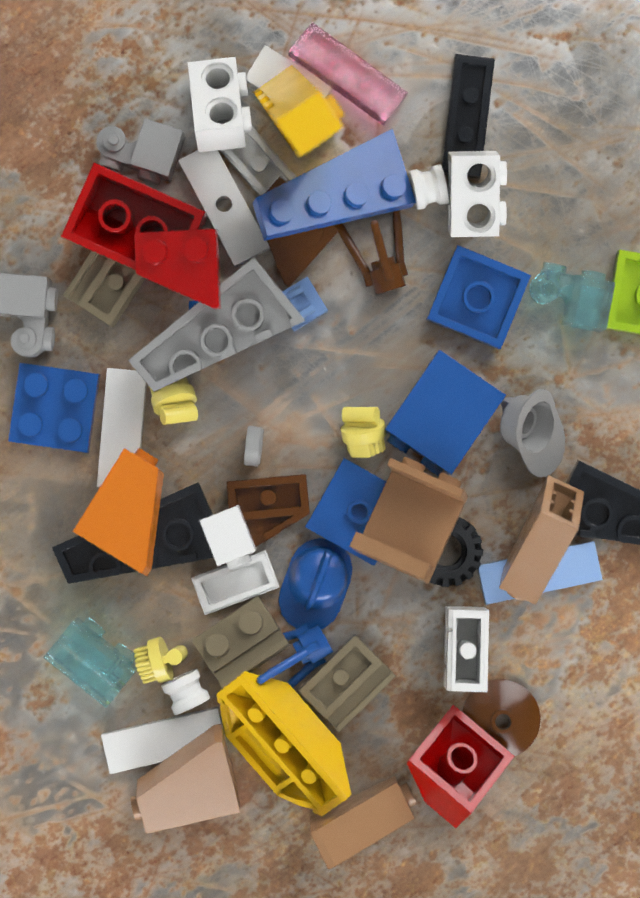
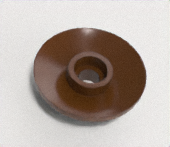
M495 679L488 681L487 692H471L462 709L466 716L514 756L523 753L531 746L540 729V710L535 698L524 686L511 680ZM500 714H506L510 718V722L505 728H499L495 724V720Z

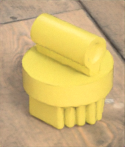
M186 377L155 392L150 388L153 410L155 414L160 415V421L163 425L197 421L198 410L194 405L197 402V396L194 387L189 384Z
M344 407L342 409V421L345 423L341 427L342 441L347 445V451L352 458H370L386 450L384 440L387 434L385 421L380 418L378 407Z
M162 637L150 639L147 641V645L133 650L135 653L134 657L136 658L135 662L137 663L135 666L139 676H141V680H143V684L153 681L164 683L173 680V665H178L188 656V650L183 645H177L168 651Z

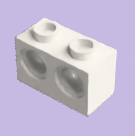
M236 57L188 62L194 130L198 152L246 147L245 131H252L250 107H242L241 97L248 96L246 72L238 73ZM216 86H225L221 89H214ZM220 120H229V122L224 124L216 123Z
M496 151L448 152V232L451 237L499 236V225H506L507 207L506 201H500V185L507 184L506 161H500V155ZM479 163L486 165L488 175L483 182L474 184L468 181L467 173L473 165ZM476 204L487 206L488 213L482 222L471 223L467 220L468 210Z

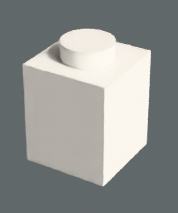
M239 505L200 520L217 566L226 563L230 570L251 561L249 554L257 549Z

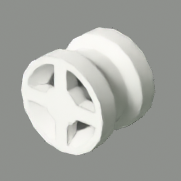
M441 164L432 166L430 171L420 172L417 169L409 171V180L416 200L415 207L417 210L425 209L429 203L436 202L439 205L449 203L446 179Z
M198 669L183 673L161 685L164 693L170 695L173 701L171 709L174 715L188 711L211 698L208 691L202 689L199 683L200 674Z

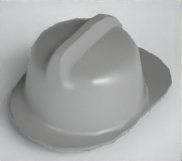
M540 389L531 395L505 397L501 402L503 414L500 422V433L503 439L519 450L524 465L531 474L536 477H547L557 469L565 451L564 429L552 394L545 389Z

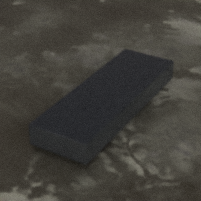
M455 54L441 165L445 175H448V152L484 151L494 58ZM482 164L473 165L468 170L467 177L480 179Z

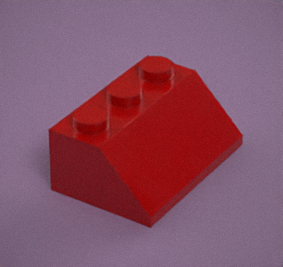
M93 163L61 237L136 270L134 233L199 230L204 228L208 216L203 210L97 163Z

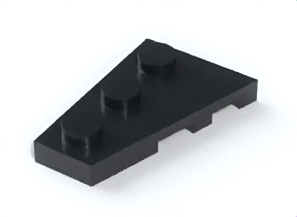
M577 460L566 482L584 491L579 529L575 536L640 545V490Z

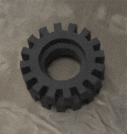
M458 518L451 533L461 545L460 558L449 566L437 564L430 579V583L442 587L461 585L463 581L471 579L474 576L475 570L479 569L481 565L480 559L483 556L481 537L476 532L474 526L463 518Z

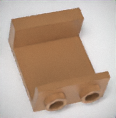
M404 457L402 462L390 458L387 464L391 469L389 478L363 534L356 532L350 547L362 555L429 584L468 499V495L465 490L460 488L462 482L454 477L440 473L439 477L436 478L424 473L426 467L415 460Z

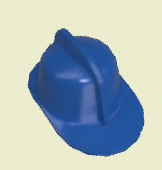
M317 538L305 542L296 550L282 583L278 601L281 614L288 624L295 628L306 624L308 629L318 625L320 629H324L335 620L350 585L353 570L350 556L345 549L327 539Z

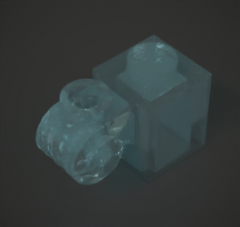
M544 262L541 272L530 283L529 293L531 298L536 303L548 304L559 296L565 302L561 325L598 333L605 331L615 282L605 281L606 274L582 270L581 276L566 274V266Z

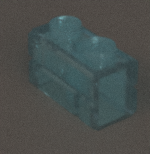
M77 617L47 652L44 659L107 708L137 671L136 664L134 663L136 659L134 657L135 654L119 642L114 647L102 636L106 631L92 619L87 617L83 622Z

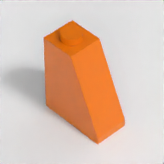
M124 448L73 532L141 574L148 576L152 570L164 473L155 467L159 460L140 448L137 449L135 454Z

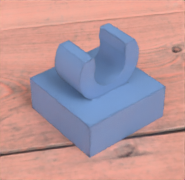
M308 276L282 291L306 320L291 327L294 332L328 312Z

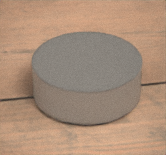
M248 426L244 455V465L258 467L261 463L264 435L262 427Z

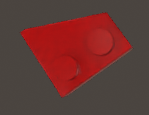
M217 229L134 233L137 275L213 309H221Z

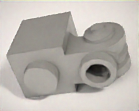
M144 118L138 139L128 143L125 134L120 128L116 126L105 127L99 132L96 142L101 153L99 165L122 173L123 166L138 172V179L155 185H160L161 180L171 182L185 141L183 130Z
M0 273V316L20 318L24 324V328H19L12 334L11 346L14 351L27 358L37 357L43 351H53L55 328L48 327V320H50V311L57 310L58 288L52 287L53 281L48 277Z

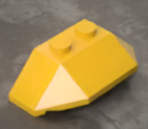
M244 671L216 694L217 701L220 703L225 736L277 796L298 806L310 808L313 810V813L320 816L325 815L347 800L351 795L341 743L289 683L271 678L259 684L257 677L260 675Z

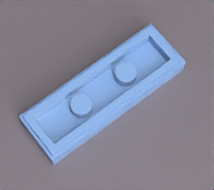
M595 541L569 545L543 593L603 580ZM507 559L484 563L477 569L486 605L515 599L499 588Z

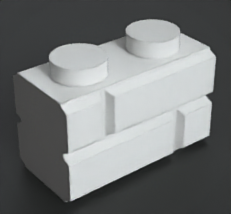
M445 606L444 663L446 668H444L443 686L447 691L487 692L489 610L486 607Z

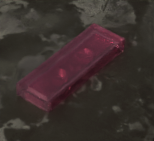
M313 22L289 50V57L383 126L408 94L406 90Z

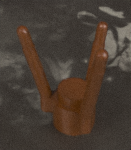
M400 210L393 212L396 263L393 256L388 257L378 221L373 220L370 223L379 257L378 261L371 263L373 271H370L343 223L336 225L340 229L338 231L340 237L363 275L366 287L373 286L377 295L406 286L404 276L408 275L404 262Z

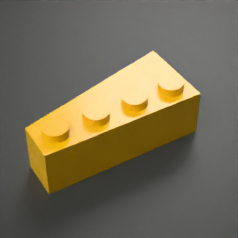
M293 65L253 91L297 158L303 156L343 128L339 119L344 117L345 114L334 97L330 94L324 98L321 92Z

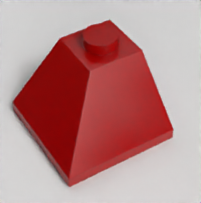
M452 705L406 763L424 802L454 828H457L472 814L515 756L455 705Z

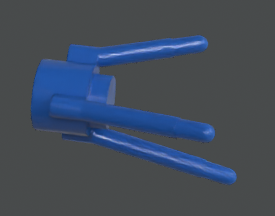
M303 624L295 630L283 633L288 641L298 638V641L292 643L297 653L258 676L257 682L262 684L302 661L303 665H306L287 681L294 688L315 668L326 663L325 657L332 654L333 650L320 627L316 625L308 629L307 625Z

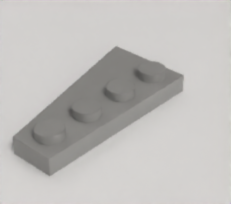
M253 257L220 284L221 309H213L198 302L128 361L153 392L306 320Z

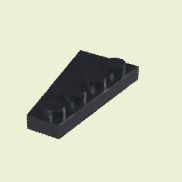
M199 482L161 498L152 569L214 558L200 520L214 514ZM76 536L52 547L68 584L137 572L132 567L81 536Z

